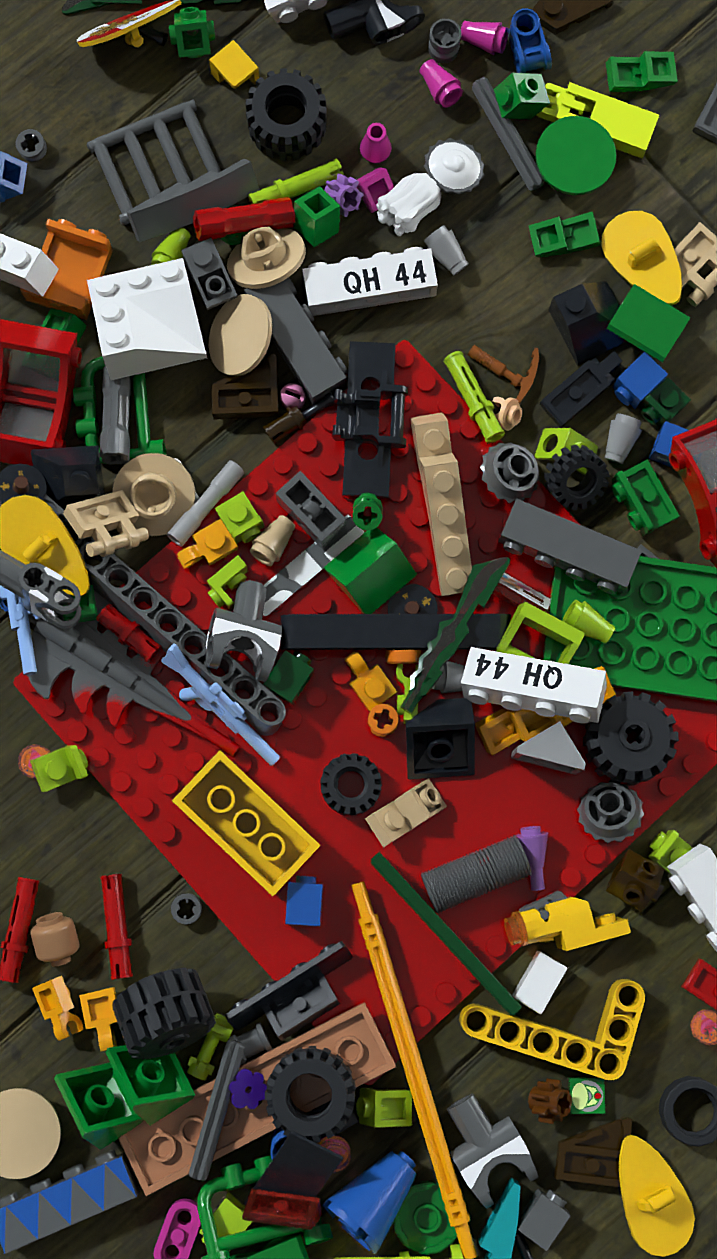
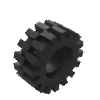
M571 445V451L566 447L560 449L563 455L559 457L555 453L552 456L555 463L551 464L548 462L546 466L550 473H544V479L547 481L545 486L549 493L562 506L566 508L569 506L572 510H577L578 506L581 509L588 508L586 503L588 501L594 505L597 502L594 497L597 494L602 497L605 493L601 487L608 488L609 482L605 479L610 477L609 471L606 469L607 465L586 446L581 445V448H579L577 445ZM579 468H586L587 471L584 479L574 487H567L569 476Z
M345 753L332 759L323 770L320 782L321 792L327 804L340 814L350 816L364 813L373 807L379 798L382 786L381 776L376 765L369 758L360 756L357 753ZM349 771L359 773L365 783L362 793L353 798L345 797L338 789L340 776Z

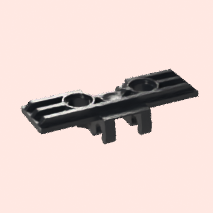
M350 341L347 394L343 393L341 389L334 391L337 415L336 425H333L332 437L335 441H345L342 496L359 497L362 493H373L379 498H389L391 448L406 447V439L403 438L405 397L408 396L409 388L406 386L394 385L396 343ZM366 380H375L380 385L378 389L373 391L361 389V385ZM392 399L390 436H380V400ZM362 444H373L377 449V455L371 460L361 458L358 454V449Z

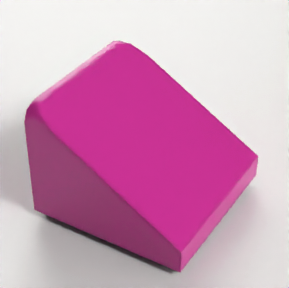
M381 167L357 179L359 184L356 188L364 193V196L361 198L371 213L378 210L376 204H378L379 197L388 194L394 188L387 169Z

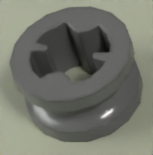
M27 129L17 136L16 148L25 160L33 162L44 157L47 151V143L37 130ZM33 139L37 143L35 151L30 152L28 148L24 151V148L28 146V140Z
M190 893L177 896L171 905L173 918L181 924H191L197 921L203 911L200 899ZM183 899H186V903L192 900L196 905L192 909L194 916L189 919L188 915H184V918H182L178 913L181 910L179 903Z

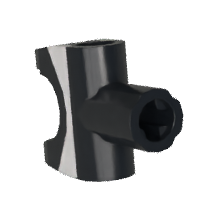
M353 0L323 13L326 27L333 40L366 28L372 44L375 45L401 37L415 29L425 18L421 6H398L389 0Z

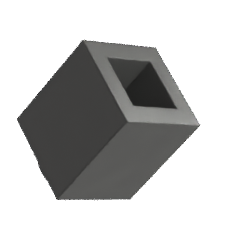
M538 1188L519 1215L517 1229L547 1251L571 1216L564 1207L567 1202L551 1189L546 1194Z

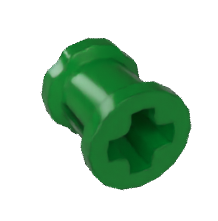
M362 493L354 500L352 516L357 527L367 531L379 526L383 517L381 500L373 493ZM365 507H371V516H364Z

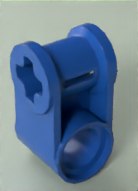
M528 8L516 11L511 20L508 39L513 52L517 73H526L540 68L550 70L552 67L551 53L548 43L545 41L539 16ZM526 26L530 29V32H521L517 27Z

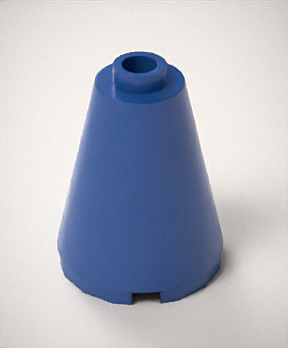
M391 1151L329 1197L322 1206L333 1219L336 1216L339 1217L338 1221L342 1224L341 1227L365 1249L371 1250L373 1254H376L417 1176L413 1170L416 1164L404 1152L400 1151L398 1154H395Z

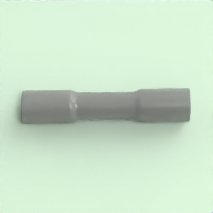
M230 460L212 480L209 488L191 509L185 512L170 529L167 536L175 544L182 547L198 529L202 520L218 501L243 476V469L237 463Z

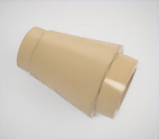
M280 515L252 541L251 554L258 561L268 566L278 562L292 535V531L295 529V524L287 517Z

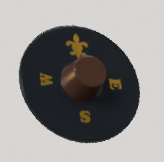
M13 464L0 472V501L2 503H5L12 497L22 495L38 497L41 500L44 499L47 490L46 480L42 473L33 466Z
M409 584L405 585L390 598L388 614H437V602L433 594L425 587Z

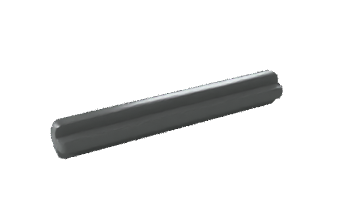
M486 77L476 80L473 83L472 91L527 188L530 191L537 190L544 185L545 180L540 175L534 159L511 119L502 118L493 87Z
M228 1040L189 1170V1176L197 1180L205 1181L209 1175L232 1095L229 1085L232 1081H236V1075L245 1050V1044L236 1040Z

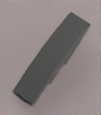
M242 159L219 173L211 170L186 185L178 182L127 211V215L137 241L142 242L192 224L195 210L214 207L227 208L248 197V194L257 192L260 189L251 161Z

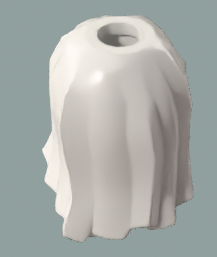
M413 173L402 178L388 194L378 199L376 206L380 223H387L389 226L393 225L395 227L394 231L398 236H401L404 232H414L420 220L440 205L441 192L440 188L436 185V181L426 173Z

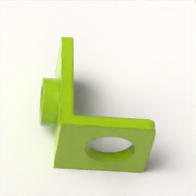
M545 428L542 432L535 458L538 460H554L552 456L555 453L560 457L563 455L560 449L566 447L571 451V445H577L579 448H581V445L586 446L596 454L598 446L571 428ZM557 436L558 442L556 447L552 451L547 452L546 445L552 437ZM586 468L577 469L578 472L586 475Z

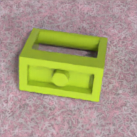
M524 602L517 607L496 652L534 658L509 645L519 626L523 623L565 645L558 663L569 664L585 633Z

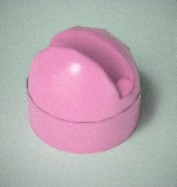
M289 383L280 391V403L285 409L288 407L292 409L295 406L301 409L304 406L306 396L304 389L300 385ZM290 391L295 394L301 395L300 399L285 394V392Z

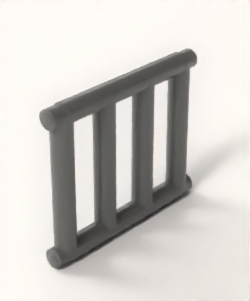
M195 100L183 102L87 142V148L91 153L95 152L121 211L119 220L122 226L130 223L127 211L133 207L107 150L108 147L125 141L148 196L152 198L161 191L136 136L154 129L177 182L186 185L191 180L166 126L167 123L183 117L207 172L211 170L217 173L221 172L195 114V111H197Z

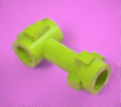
M217 1012L214 1015L216 1024L207 1033L197 1058L190 1056L187 1063L189 1066L187 1073L205 1081L208 1074L212 1075L215 1068L210 1064L219 1040L227 1042L233 1030L225 1016Z

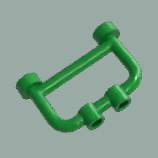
M103 357L92 359L85 365L81 373V387L73 389L75 406L83 407V419H76V432L78 439L85 438L86 446H99L94 376L106 366ZM145 373L132 375L138 448L130 449L129 461L137 456L148 453L167 455L164 439L151 440Z
M271 1156L255 1160V1168L245 1171L242 1170L241 1163L221 1168L222 1176L206 1182L200 1189L197 1197V1210L208 1254L201 1257V1259H231L229 1250L298 1232H303L306 1246L333 1239L330 1224L322 1225L315 1197L305 1211V1216L318 1218L312 1228L273 1223L218 1237L211 1206L213 1195L221 1191H230L257 1183L272 1161Z

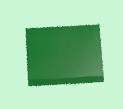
M634 284L606 329L663 363L690 320V317Z
M378 528L367 530L324 567V570L363 614L374 613L417 576V573L397 543Z
M126 1045L107 1048L105 1053L131 1109L148 1125H153L194 1098L195 1093L175 1052L157 1058L134 1059L129 1055Z
M110 1062L56 1074L54 1077L82 1138L100 1150L144 1121L131 1109Z

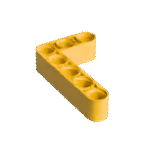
M620 979L615 981L609 989L595 1041L474 1003L462 1009L459 1022L463 1030L471 1037L605 1080H615L621 1077L626 1069L644 1006L645 993L640 984L632 980ZM631 986L634 989L635 997L630 1004L623 1005L620 1002L619 993L623 987ZM480 1011L485 1017L483 1026L476 1030L470 1029L466 1023L468 1015L471 1012ZM618 1019L622 1020L625 1024L624 1034L621 1037L612 1038L609 1032L611 1023ZM506 1022H514L517 1025V1034L511 1040H504L500 1036V1028ZM546 1032L550 1037L549 1046L545 1050H536L533 1046L534 1037L538 1033ZM573 1043H580L583 1048L581 1058L576 1061L568 1060L566 1055L568 1046ZM610 1053L615 1056L616 1064L612 1070L602 1071L600 1060L605 1054Z

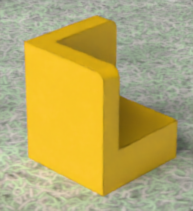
M234 40L209 59L213 77L219 83L225 79L234 89L239 87L248 78L254 85L256 80L260 78L259 67Z

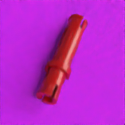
M122 874L100 876L107 931V942H104L105 949L109 950L110 978L113 980L133 977L129 946H132V938L128 939Z
M18 877L5 941H2L0 948H3L0 963L1 981L19 982L24 952L27 953L29 948L26 945L40 884L39 880Z

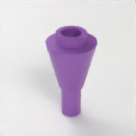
M541 826L523 827L520 829L521 834L515 836H517L524 849L532 871L530 876L531 890L545 889L542 867H544L548 832L541 831Z

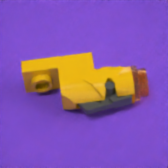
M555 891L521 907L519 911L513 912L511 917L504 919L506 934L511 945L519 944L520 946H525L536 942L554 941L555 938L557 948L565 951L631 933L628 919L615 917V913L595 917L596 923H594L588 901L567 897L561 891Z

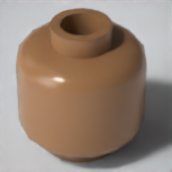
M61 912L41 916L36 920V925L30 931L38 960L50 962L51 966H61L70 962L71 955L77 952L80 947L73 920L70 917L63 916Z

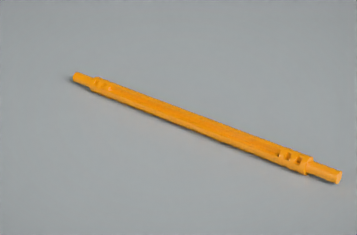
M365 882L356 883L351 886L361 916L358 921L441 1191V1197L449 1217L448 1220L450 1226L455 1228L464 1259H474L478 1255L468 1225L470 1216L458 1183L388 952L386 939L382 932L383 929L379 922L378 913L374 914Z

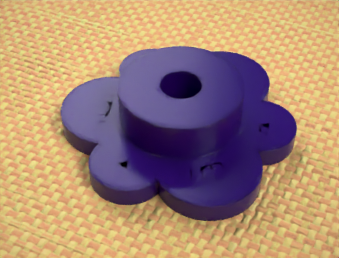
M248 1069L240 1070L236 1075V1081H232L229 1085V1090L233 1094L231 1097L232 1104L239 1109L245 1106L249 1109H255L259 1101L265 1099L267 1085L263 1083L264 1076L260 1072L252 1073Z

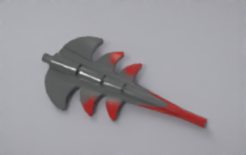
M94 590L97 614L99 615L109 602ZM56 613L57 617L64 621L63 614ZM33 614L28 615L29 621L36 625L31 636L37 673L28 675L31 685L44 699L50 698L53 684L60 674L71 669L75 671L72 679V693L75 704L81 714L87 713L90 699L96 691L106 687L110 689L106 707L112 727L118 725L122 712L134 701L204 737L232 757L238 751L240 745L210 726L151 675L155 666L167 654L162 649L148 663L139 654L130 658L127 655L129 646L126 644L123 646L119 643V638L109 629L104 633L97 630L99 624L97 620L79 622L72 628L62 629L42 618L35 620Z

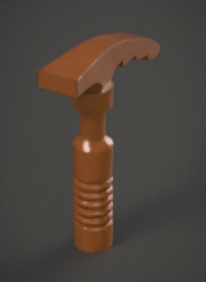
M476 345L471 348L467 356L487 367L496 375L504 376L511 381V385L518 386L520 390L516 399L521 404L536 376L539 349L535 348L533 350L531 367L527 371L528 376L526 377L519 373L514 374L507 369L505 364L493 358L487 352L482 351Z

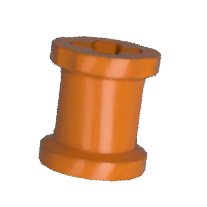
M388 704L376 705L371 709L368 716V725L371 728V732L379 737H386L394 733L398 725V714ZM383 712L389 714L388 720L393 722L392 725L386 724L383 729L378 728V721L374 717H381Z

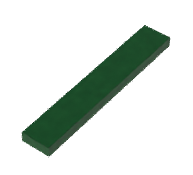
M378 852L371 859L370 863L505 1011L509 1015L514 1016L522 1006L387 859Z

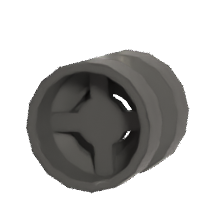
M440 19L432 25L428 44V52L431 58L439 63H449L457 57L460 49L461 29L455 21Z

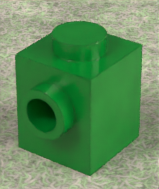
M511 73L493 89L501 116L504 119H532L550 104L542 74Z
M320 186L294 201V228L313 247L339 232L340 205Z

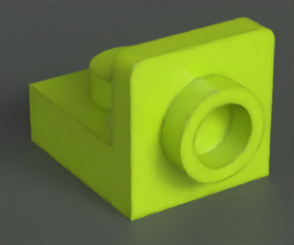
M244 492L237 494L215 508L236 544L242 540L244 543L254 540L261 534L260 529L264 528L263 520L256 513Z
M238 555L207 580L211 588L208 595L219 608L226 605L230 611L234 608V602L226 594L225 590L227 588L231 590L236 589L240 582L246 580L247 577L244 574L248 572L247 565Z
M67 745L30 760L42 792H47L75 779H83L88 776L85 769L88 768L87 758L84 752L78 749L76 745Z
M668 830L666 834L661 831L651 842L649 847L653 851L648 857L672 876L667 866L689 852L693 847L681 839L679 833L675 830Z
M360 1088V1097L356 1103L359 1123L374 1128L411 1126V1091L408 1089L374 1090Z

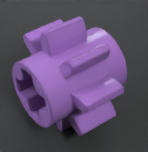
M339 173L337 174V179L326 181L327 185L324 191L340 205V215L347 217L348 211L359 209L358 206L364 193L356 188L359 184L358 180L352 177L347 178Z

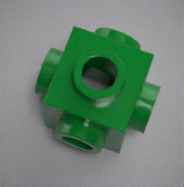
M187 7L181 9L180 13H174V24L169 25L171 45H177L179 57L198 58L211 54L210 41L216 40L214 22L213 20L207 21L206 10L199 11L197 7Z

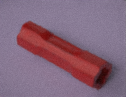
M289 197L270 199L258 204L230 208L214 207L195 210L193 215L196 237L199 241L209 238H222L227 234L248 232L261 227H270L273 230L293 227L295 222V211L292 200Z

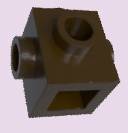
M628 849L613 870L606 891L642 912L649 901L655 903L664 889V885L660 882L665 869Z

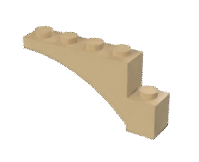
M443 412L411 417L414 450L416 452L427 507L440 593L442 596L463 593L472 566L458 461L451 449L448 420ZM474 583L472 585L471 591H475Z

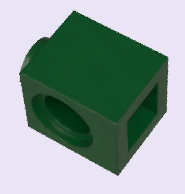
M285 650L263 685L273 694L293 706L314 674V668L309 666L312 660L296 650L293 655Z

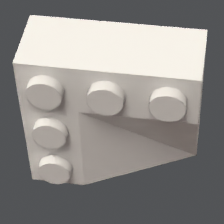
M183 258L87 280L102 357L110 380L207 358Z

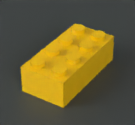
M220 750L172 800L272 896L321 846Z

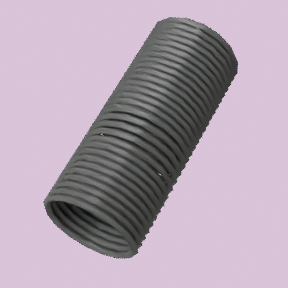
M515 835L494 843V845L491 844V846L488 845L486 848L483 847L479 851L476 850L475 853L471 852L469 855L466 854V856L450 861V863H444L437 866V868L434 867V869L431 868V870L421 873L422 880L436 913L452 908V906L455 907V905L458 906V904L465 901H471V898L480 897L484 893L487 894L488 891H495L499 887L506 886V884L509 885V883L512 884V882L532 875L524 849Z

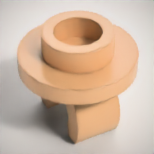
M501 397L493 398L492 401L495 405L501 408L495 414L502 429L511 430L520 422L522 417V408L518 403L519 401L511 397L506 400Z

